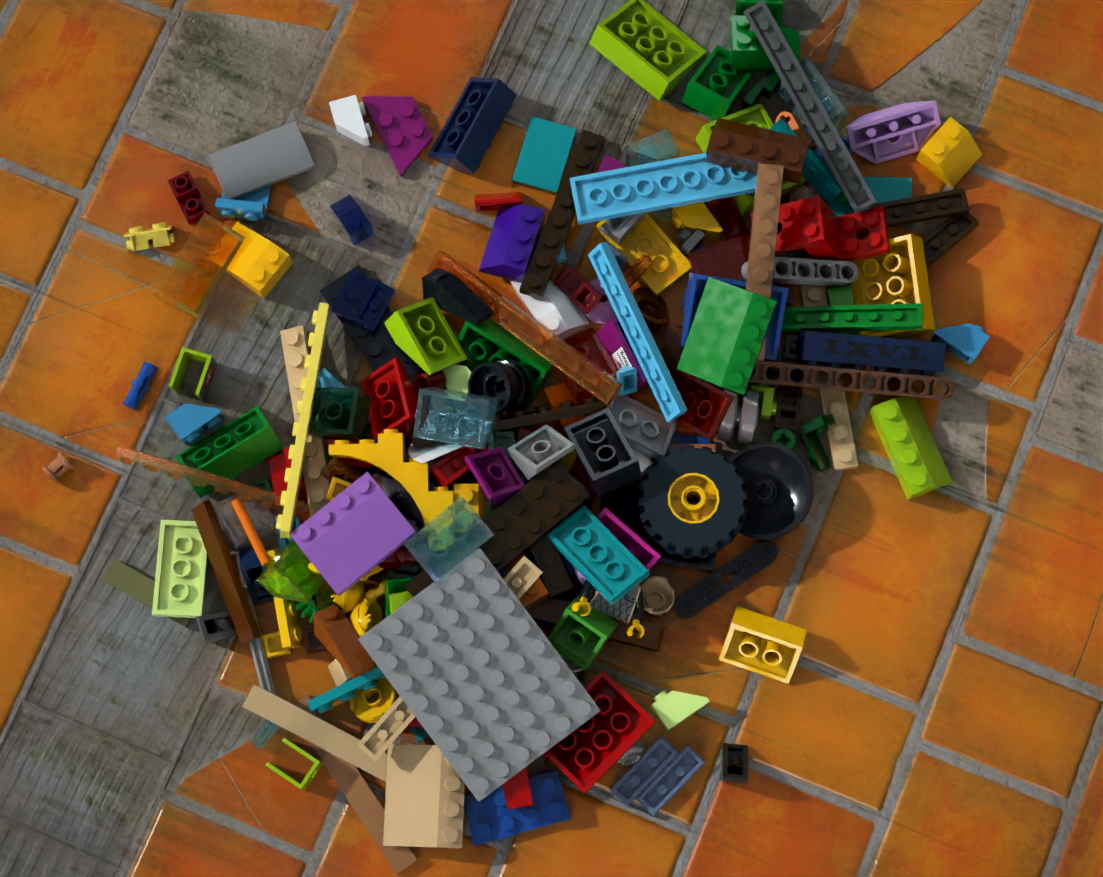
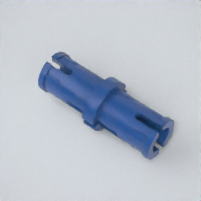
M144 361L137 378L131 382L132 387L122 403L123 405L137 411V407L145 392H148L150 389L148 386L156 370H158L156 366Z

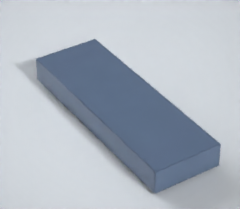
M661 736L609 790L628 807L679 753Z
M687 745L636 800L654 817L706 762Z

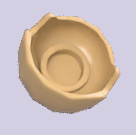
M654 575L647 578L640 586L643 590L644 610L647 613L660 616L668 612L673 606L675 590L670 586L667 578Z

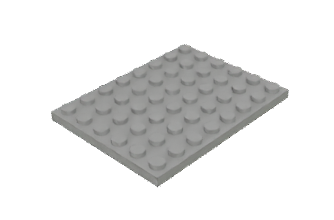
M481 548L358 638L478 802L601 711Z

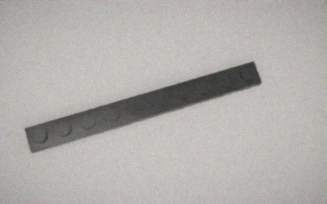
M762 0L743 11L856 215L878 203L765 1Z

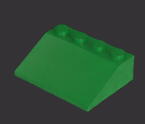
M708 277L677 369L744 395L749 386L778 300Z

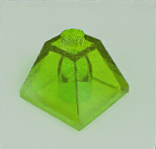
M292 539L271 563L266 566L256 581L273 597L307 603L324 580V577L309 570L308 564L311 561L294 539Z

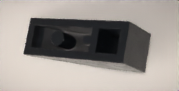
M437 268L422 277L423 299L426 300L433 297L441 310L476 325H479L493 315V310L456 275Z

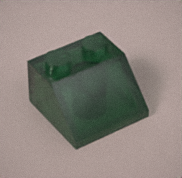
M316 387L309 434L326 439L354 442L365 439L372 397L360 388Z

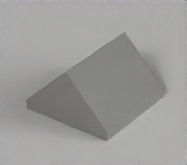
M546 424L507 450L526 480L529 481L556 461H560L568 456L576 447L574 443Z

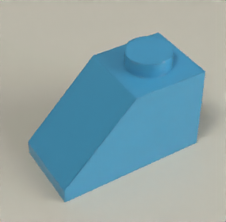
M969 323L936 329L930 340L946 343L947 351L971 365L990 336L986 334L982 327L978 325L973 326Z

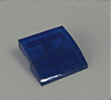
M352 268L329 311L373 332L396 290Z

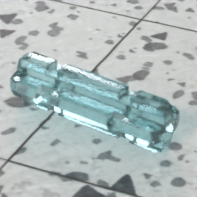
M266 720L259 729L260 733L258 735L255 734L252 738L251 744L260 750L263 749L267 743L266 740L270 739L280 726Z

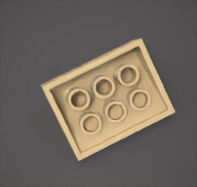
M391 744L388 747L383 846L462 848L465 783L437 745Z

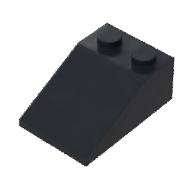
M609 408L564 427L569 441L575 444V454L597 498L642 478L638 459Z

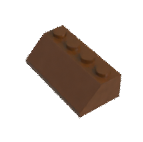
M718 118L708 143L706 162L757 174L759 163L784 166L782 180L800 184L811 139Z

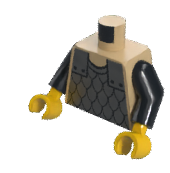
M587 579L585 580L579 595L580 601L572 605L574 612H577L580 606H582L581 616H587L591 609H594L627 624L631 621L632 625L626 630L629 637L633 635V628L638 630L637 638H641L644 635V627L640 625L643 622L644 597L640 584L611 606Z

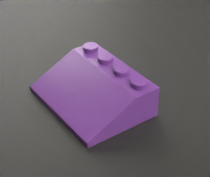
M368 472L290 533L303 553L338 596L343 594L417 534Z

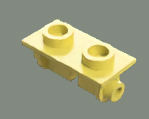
M166 222L152 224V229L144 230L143 226L129 228V233L123 235L130 238L129 241H126L127 249L133 250V252L149 249L148 240L150 239L153 240L154 248L170 246L171 243L175 242L174 234H169V230L173 228V225L167 226Z

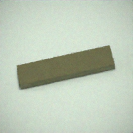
M114 559L102 580L152 608L155 581ZM168 617L185 628L188 627L192 618Z

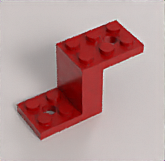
M819 195L780 205L778 225H782V231L777 234L775 255L804 248L813 259L853 262L891 253L886 211L883 206L864 210L857 215L856 213L837 217ZM869 230V235L865 239H858L861 231Z

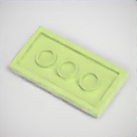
M161 520L152 607L153 616L179 618L203 616L208 554L195 521Z

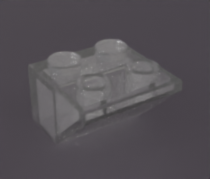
M255 486L213 505L231 556L239 553L238 551L252 547L231 504L233 500L241 499L260 540L276 530V520Z

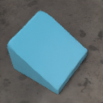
M626 365L617 372V396L619 397L637 392V368Z

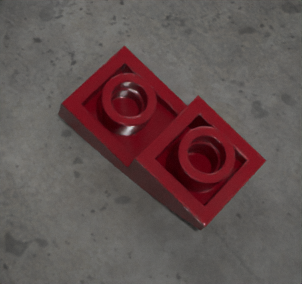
M189 171L168 180L189 225L210 216Z

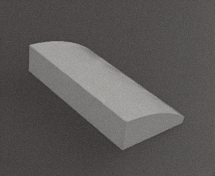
M295 121L208 155L212 169L226 199L233 200L315 168Z

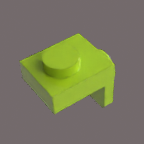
M756 383L755 385H750L749 390L759 392V397H763L759 420L769 422L771 415L776 414L777 401L773 400L775 388H769V385L765 383Z

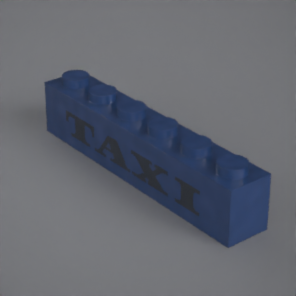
M800 330L797 359L804 360V365L818 366L819 361L827 362L828 367L842 368V363L851 364V369L865 370V365L874 366V371L888 372L890 367L897 368V373L911 374L913 369L920 370V375L935 376V371L943 372L946 343Z

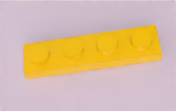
M268 551L267 554L271 560L268 569L282 648L295 649L302 647V630L298 625V610H296L297 605L293 597L294 584L289 574L290 565H283L281 551Z

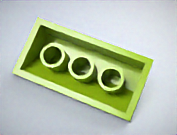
M896 397L872 407L869 414L907 500L953 482L915 397Z

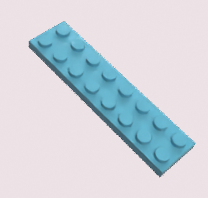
M706 153L571 177L570 185L578 225L754 193L757 174L706 162Z

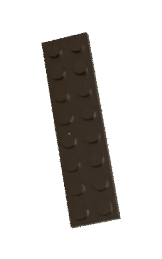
M558 460L544 469L404 587L412 597L416 596L479 548H481L500 573L590 497Z

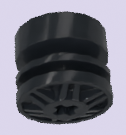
M506 359L481 364L472 371L468 380V394L471 402L478 410L487 414L520 408L526 404L532 393L530 373L522 363L516 360Z

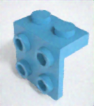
M271 185L234 200L226 199L222 191V198H216L215 208L219 215L224 218L233 219L237 217L250 221H266Z

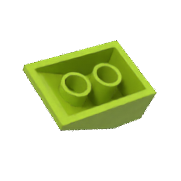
M433 297L397 310L384 322L395 344L429 375L468 359Z

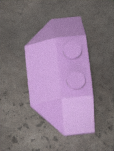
M937 102L903 103L860 116L846 126L850 150L875 164L920 151L935 129L941 124Z

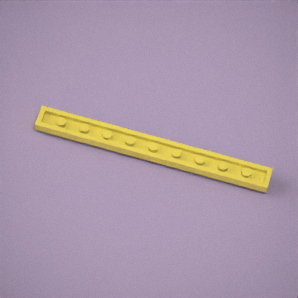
M319 302L318 311L314 310L312 317L315 331L309 334L308 346L312 347L311 354H306L304 369H308L307 377H302L300 391H304L303 400L298 399L296 413L300 414L299 422H294L292 436H295L296 440L295 445H290L288 459H292L291 468H286L284 482H287L288 486L287 491H282L280 505L284 506L282 515L278 514L276 529H280L281 538L291 539L290 533L293 528L329 319V304Z

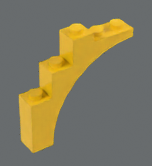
M384 429V433L378 434V443H374L372 439L359 440V444H350L349 440H335L334 445H329V455L331 457L351 458L369 463L387 472L402 484L412 496L422 514L427 530L430 552H446L455 544L454 491H449V487H434V491H430L429 463L425 462L422 464L412 458H409V462H405L404 434L399 433L398 429Z

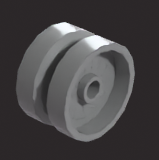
M724 388L717 439L730 441L733 436L734 427H738V442L751 444L758 419L759 392L747 390L742 397L741 404H738L739 393Z

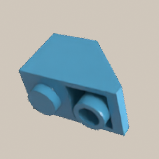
M185 403L165 418L186 445L198 441L202 437L201 434L208 429L213 430L217 428L225 417L218 408Z

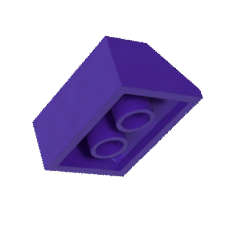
M524 204L499 209L479 272L522 283L541 234L545 210Z

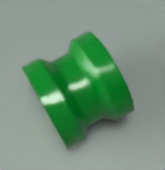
M778 429L773 433L770 443L782 445L792 451L795 445V436L788 429Z

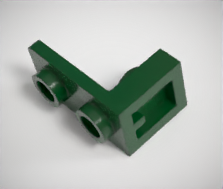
M832 414L821 415L798 427L800 439L806 446L810 455V462L816 471H825L832 468L818 437L828 432V427L836 423Z

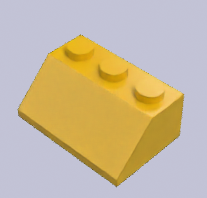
M736 606L718 660L789 684L801 654L807 630Z

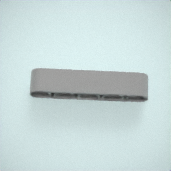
M774 257L772 283L840 287L854 282L859 272L857 266L849 261ZM748 261L743 264L741 269L745 280L747 278ZM776 266L780 269V275L776 272ZM798 267L802 270V276L798 273ZM820 269L824 272V277L821 276ZM841 271H844L846 278L842 276Z

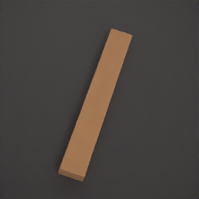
M309 695L293 704L326 722L319 711L313 712L310 710L307 704L311 700ZM310 743L395 873L398 875L418 861L410 847L383 846L385 809L357 767Z

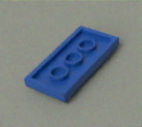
M558 771L529 778L534 806L508 810L501 786L480 802L477 801L473 794L464 796V810L474 846L571 819Z

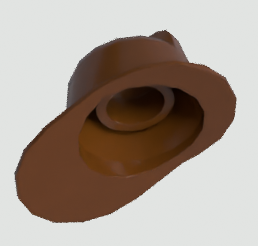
M639 287L633 291L634 299L650 332H656L662 325L669 323L667 306L660 295L656 297L645 287Z

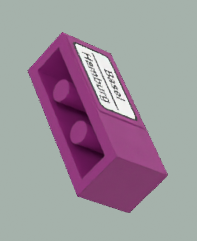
M613 318L597 332V335L616 372L626 365L637 368V392L646 390L650 385L618 318Z

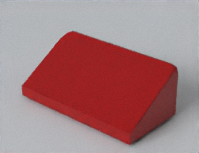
M521 192L475 195V209L477 212L498 211L499 209L522 204Z

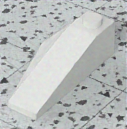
M509 280L548 347L589 325L582 310L551 280L548 283L542 300L519 293L522 283Z

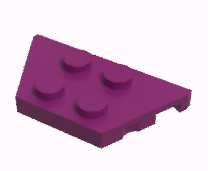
M411 96L362 97L363 103L400 177L403 176L410 164L417 160L421 155V151L433 140V136L414 98Z

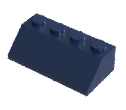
M471 77L428 156L459 172L474 174L479 168L484 154L490 148L491 141L496 132L502 126V121L511 109L517 94L500 79Z

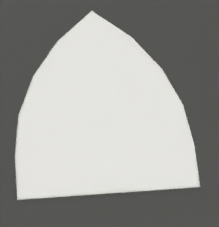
M447 441L413 446L412 443L408 454L412 459L423 464L463 446Z

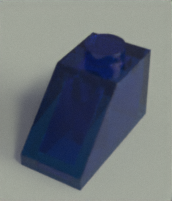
M351 195L330 206L353 246L374 234L371 224Z

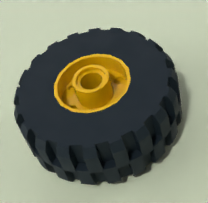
M686 445L684 449L678 450V448L669 450L665 457L660 455L655 459L654 464L645 471L638 491V516L643 524L645 533L653 539L655 545L666 549L667 553L682 555L683 558L688 559L695 556L700 558L708 557L711 553H718L723 550L726 545L736 538L741 530L748 511L749 496L745 487L746 482L744 477L738 473V467L733 462L727 461L726 456L721 452L716 454L710 451L711 448L703 446L700 449L694 448V445ZM694 499L698 504L691 505L687 500Z

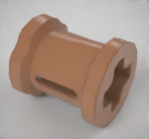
M61 452L57 454L58 457L48 466L42 467L43 471L56 484L64 473L69 469H74V466Z

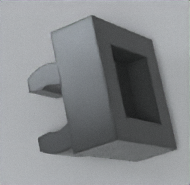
M684 227L678 233L679 237L677 238L683 243L681 253L689 258L699 248L700 244L704 242L705 234L697 229L692 235Z

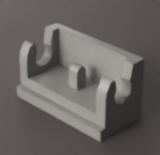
M648 212L608 219L599 227V230L619 246Z

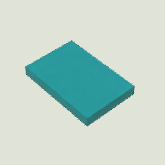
M532 116L512 183L557 195L577 128Z

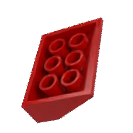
M603 670L585 687L601 711L544 753L584 794L656 723Z

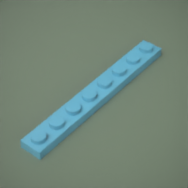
M608 242L599 243L588 254L589 259L667 423L673 422L684 414L687 408Z

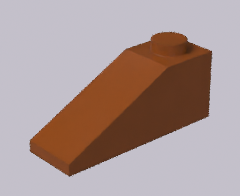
M335 604L313 613L314 635L353 679L375 669V664L358 640L359 637L348 618Z

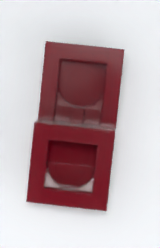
M569 265L554 282L586 314H589L603 297L572 265Z

